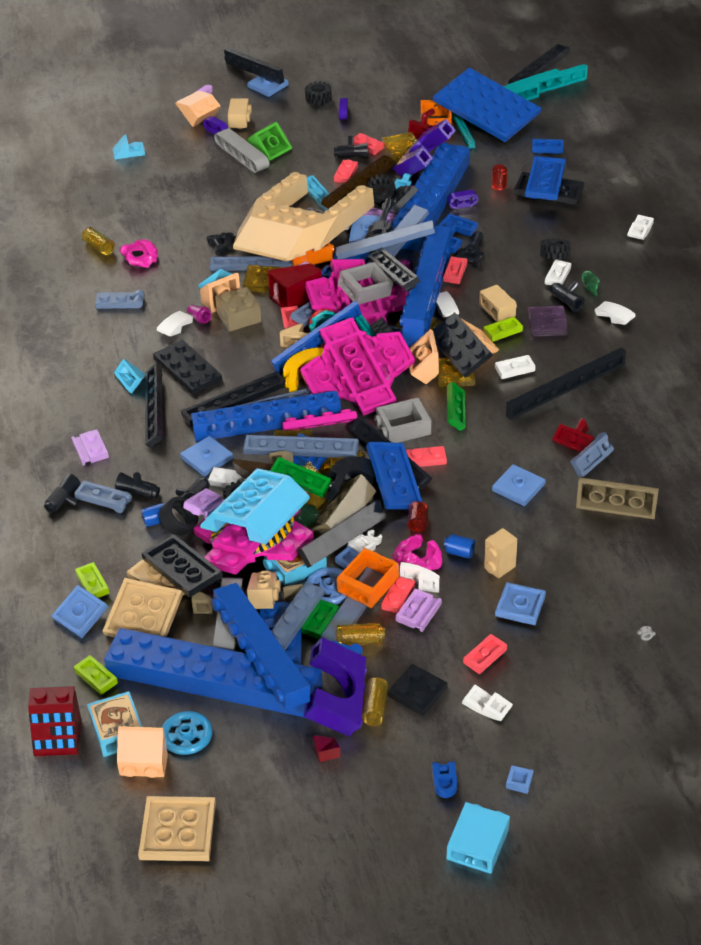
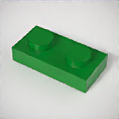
M320 600L301 627L302 634L319 639L339 610V606Z

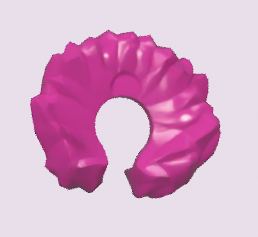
M141 239L120 247L119 252L121 255L126 256V260L132 266L149 268L150 264L157 262L158 249L151 241ZM142 251L143 254L141 256L135 257L133 256L132 252Z
M415 534L400 542L393 552L392 559L399 564V568L401 562H405L432 571L438 570L441 567L442 552L438 544L431 540L427 542L426 556L420 559L412 551L421 547L423 537L421 534Z

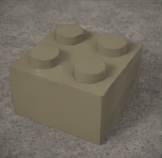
M247 287L215 296L216 312L229 332L261 322L260 305Z

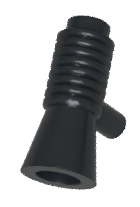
M348 136V146L338 145L334 147V157L348 158L358 156L369 158L368 142L354 146V136Z
M574 281L568 289L560 283H553L550 286L551 294L563 303H566L573 312H578L584 306V297L573 293L580 285L578 282Z
M120 472L116 479L115 489L133 492V494L150 499L159 496L160 487H157L154 483L141 480V475L138 472L133 474V478Z
M66 473L59 487L46 499L44 508L48 512L53 513L58 511L65 501L76 507L79 500L70 494L81 485L79 479L73 474Z
M205 478L198 479L188 489L177 488L176 495L189 499L202 490L209 489L210 483Z

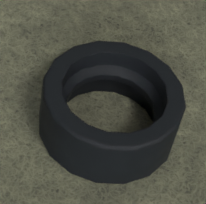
M179 496L171 498L164 504L159 514L163 526L169 532L183 536L198 524L199 518L198 515H194L183 508L184 501L187 499ZM172 508L178 510L184 516L186 524L177 520L172 512Z

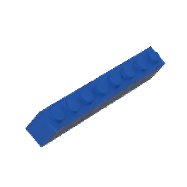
M233 583L214 589V599H212L214 610H218L222 622L228 625L231 635L237 638L240 648H244L248 660L254 663L257 673L265 679L267 688L272 689L278 703L281 702L285 710L310 702V685L239 585Z

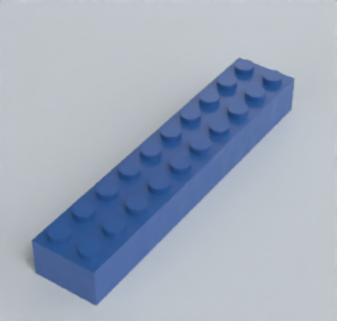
M442 143L437 147L432 156L433 159L425 167L415 184L418 191L400 209L391 224L392 230L390 232L394 231L414 205L422 207L429 212V215L422 223L433 220L435 226L448 203V196L454 192L470 164V148L449 143ZM426 236L407 241L401 249L420 252Z
M434 226L435 234L427 235L426 240L423 242V249H421L420 258H418L417 267L415 268V275L418 276L420 282L416 284L415 288L409 290V295L406 297V305L403 307V315L400 317V326H403V330L400 333L409 348L430 329L443 283V276L450 258L451 227Z
M119 628L104 658L105 668L117 678L304 717L305 704L285 710L281 702L278 703L276 701L272 689L267 688L265 679L257 673L254 663L248 660L246 653ZM295 664L310 685V694L317 688L321 690L323 686L322 669Z

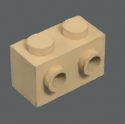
M249 99L230 100L228 110L229 128H247V124L250 122V114H252V105H249Z
M498 285L480 291L479 305L496 322L516 316V301Z
M504 528L490 535L485 540L484 568L498 579L516 567L517 538Z
M267 570L252 573L247 589L249 601L255 609H273L275 601L279 600V592H281V581L277 580V573Z

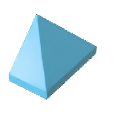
M220 268L201 282L198 287L202 288L206 284L232 275V273Z
M125 359L121 361L114 372L129 393H133L145 377L144 372Z

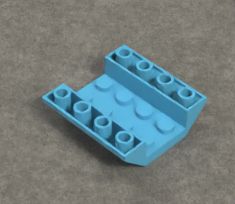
M257 468L200 526L203 529L217 532L225 523L243 526L247 529L250 541L267 544L310 497L289 475Z

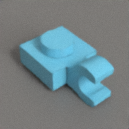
M405 173L402 179H396L394 182L396 189L400 186H412V181L409 180L411 174Z

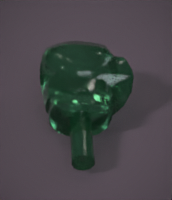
M585 271L581 276L582 282L588 290L593 292L594 296H597L596 289L600 280L593 272Z
M304 504L300 508L301 512H299L297 522L305 527H309L319 517L320 513L317 507L311 504Z

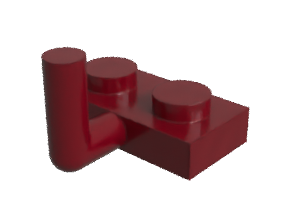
M433 108L422 114L421 122L413 119L409 121L408 136L418 139L424 131L433 127L427 124L428 117L435 114Z
M581 418L575 429L560 424L552 441L580 453L595 438L586 434L589 431L586 420Z

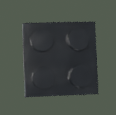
M415 186L398 187L395 190L396 194L392 198L389 197L393 204L389 213H397L413 197L418 189Z
M411 664L390 687L387 695L391 699L424 716L448 688V683Z

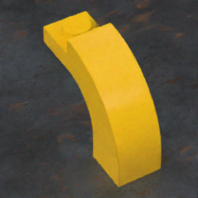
M311 348L300 351L285 363L283 374L286 388H289V392L298 390V383L302 378L300 369L315 357L322 356L323 348Z

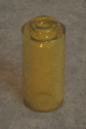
M87 227L82 233V240L103 255H109L113 252L115 243L93 227Z
M380 623L338 625L336 628V641L349 646L352 644H381L385 638V629L381 627Z
M371 678L367 681L362 718L363 722L369 726H377L384 721L388 683L384 679Z

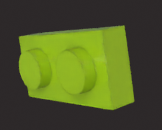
M513 316L484 326L483 332L494 342L522 332L523 325Z
M94 562L75 569L76 576L86 591L97 598L110 594L109 588Z
M91 655L74 666L75 673L100 695L118 684L117 677Z

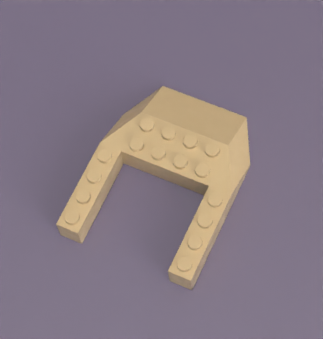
M293 172L256 199L239 228L233 249L283 261H290L296 257L306 255V251L311 249L314 251L320 250L374 207L373 188H368L364 185L357 186L356 189L348 193L347 196L339 200L325 213L321 214L315 211L303 210L302 208L289 207L308 193L306 175Z

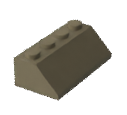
M362 474L342 483L339 492L332 502L327 500L307 528L313 531L314 539L373 501L372 497L376 490Z
M579 477L576 508L655 519L659 489Z

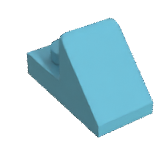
M125 134L113 148L114 158L122 159L145 155L143 142L128 144Z

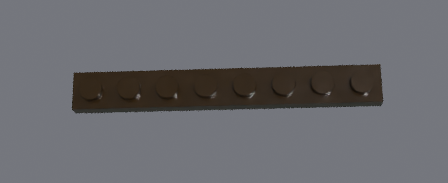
M381 156L324 197L321 205L329 209L347 196L348 193L356 189L357 186H367L368 181L371 182L372 177L376 179V175L381 177L380 174H387L394 168L397 162L390 156Z

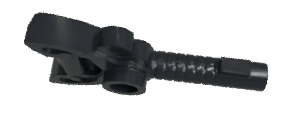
M386 198L385 203L382 204L380 220L376 221L374 225L369 226V232L365 239L385 234L392 230V226L386 221L389 210L392 209L393 205L390 198Z
M478 231L476 235H473L472 244L467 245L465 249L460 248L455 257L466 258L467 263L473 264L475 268H480L484 252H480V249L477 247L483 241V233Z
M231 232L207 236V242L215 245V254L219 255L228 249L233 250V244L237 235L234 236Z

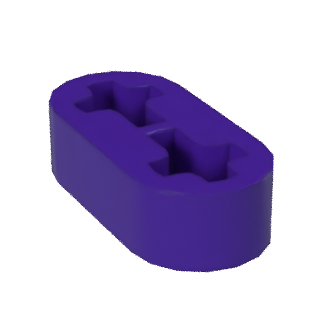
M340 98L339 120H347L348 98Z
M209 116L203 121L206 130L213 134L228 128L225 122L213 116Z
M473 190L454 192L448 196L447 202L452 209L471 207L477 204L478 196Z

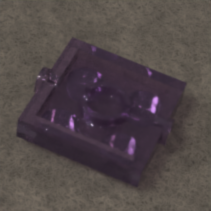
M564 306L529 307L528 327H531L532 337L567 335V318H565Z

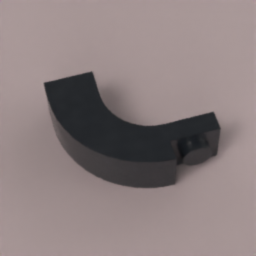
M350 456L338 460L326 475V477L331 478V484L327 489L325 498L332 502L339 492L342 483L360 474L372 485L376 480L371 460L358 456Z

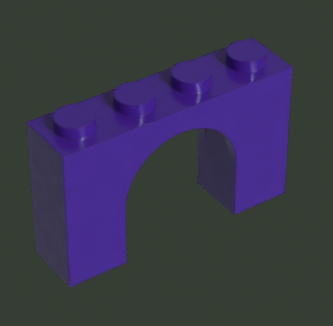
M444 119L424 131L393 169L403 178L405 173L413 175L425 168L433 159L429 152L447 141L456 130L447 119Z
M322 637L311 648L310 666L322 669V671L337 679L344 690L345 698L336 697L317 688L310 694V702L305 703L304 717L346 736H350L354 731L360 729L363 722L361 716L364 706L363 692L366 687L364 683L367 672L366 657Z

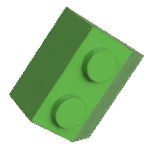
M277 122L256 132L246 140L262 152L269 161L292 149Z

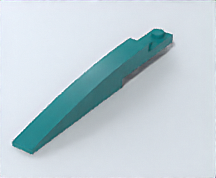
M582 64L562 71L553 69L503 87L526 100L538 98L539 93L586 80L588 66Z

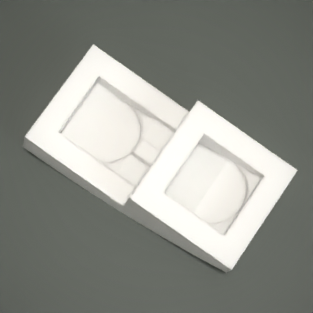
M638 215L635 222L632 223L627 236L644 240L654 223V218Z
M447 291L439 293L436 304L438 314L443 318L452 315L454 312L458 315L459 310L451 295Z
M604 301L595 309L596 316L610 317L611 323L625 325L635 317V313L612 302Z
M181 311L175 312L157 327V331L168 336L181 333L182 326L192 323L193 316Z
M401 562L400 577L415 580V584H419V590L439 593V575L424 567Z
M477 685L472 687L462 701V704L470 709L498 721H502L513 706L512 703L496 692L491 696Z

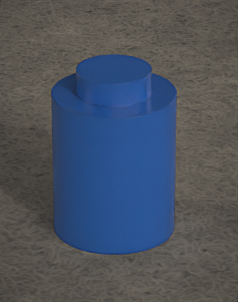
M164 503L141 509V516L146 528L162 523L159 512Z
M455 534L445 538L444 549H446V553L471 559L475 548V539Z

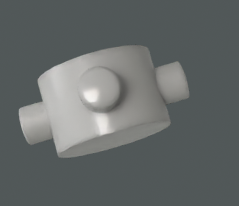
M643 626L637 631L642 640H650L655 636L651 626Z

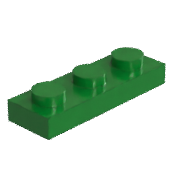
M452 381L447 385V422L452 427L462 431L466 428L465 390Z
M280 457L277 458L270 470L271 472L289 475L303 490L322 498L331 484V478Z

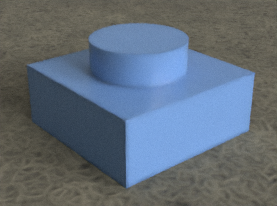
M348 546L335 557V562L346 568L359 552Z
M512 765L507 778L506 789L528 794L534 770Z

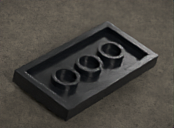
M521 173L514 188L515 195L525 197L530 173ZM562 178L558 199L550 201L577 205L584 188V182Z
M455 312L433 329L436 346L464 378H467L493 356L491 351Z
M183 339L153 353L154 360L162 365L192 395L223 380L222 374Z
M175 534L141 553L142 559L182 590L188 597L195 595L223 577L221 570Z

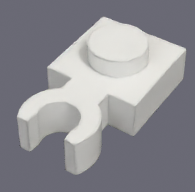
M370 530L367 536L360 534L349 541L348 546L359 553L364 548L374 551L376 545L381 543L382 535L374 537L375 531Z

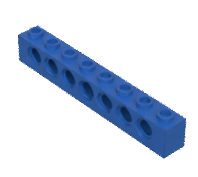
M329 391L191 413L195 442L201 441L208 436L217 439L281 429L282 423L286 422L285 419L288 418L301 420L307 415L320 417L322 413L326 412L339 414L341 402L337 391Z

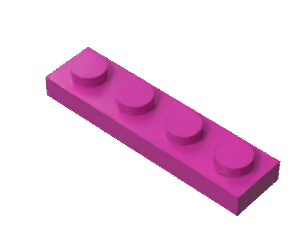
M351 409L341 410L339 414L326 412L322 413L320 417L307 415L301 420L288 418L285 419L286 422L282 423V431L290 432L354 422L357 419L356 411L351 412Z

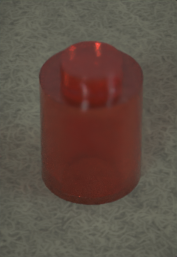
M498 164L492 168L491 187L493 189L503 190L507 187V167Z
M416 501L409 505L407 526L414 532L424 531L427 528L428 506L423 502Z

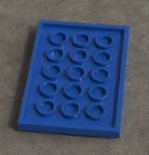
M471 68L465 70L433 96L434 102L504 142L508 141L539 115L542 109Z

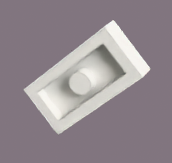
M555 260L545 278V284L560 283L563 285L571 270V263Z
M529 355L496 362L495 369L501 379L533 372L535 371V364Z
M218 467L213 468L208 479L210 486L222 488L231 485V482L237 483V480H240V482L246 480L237 474L236 470Z

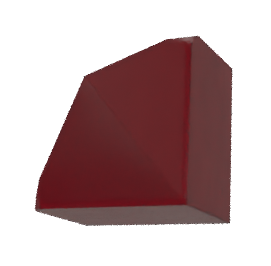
M313 736V746L319 763L341 757L340 746L335 738Z

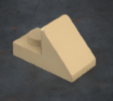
M302 323L280 331L281 347L287 348L309 334L303 332Z

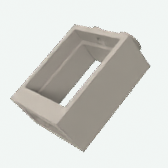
M373 262L340 271L338 286L353 302L356 301L360 305L390 296L394 282ZM371 277L376 284L362 287L357 281Z
M419 398L377 407V415L374 416L376 426L381 428V434L392 443L431 435V419ZM413 415L416 420L394 427L388 421Z

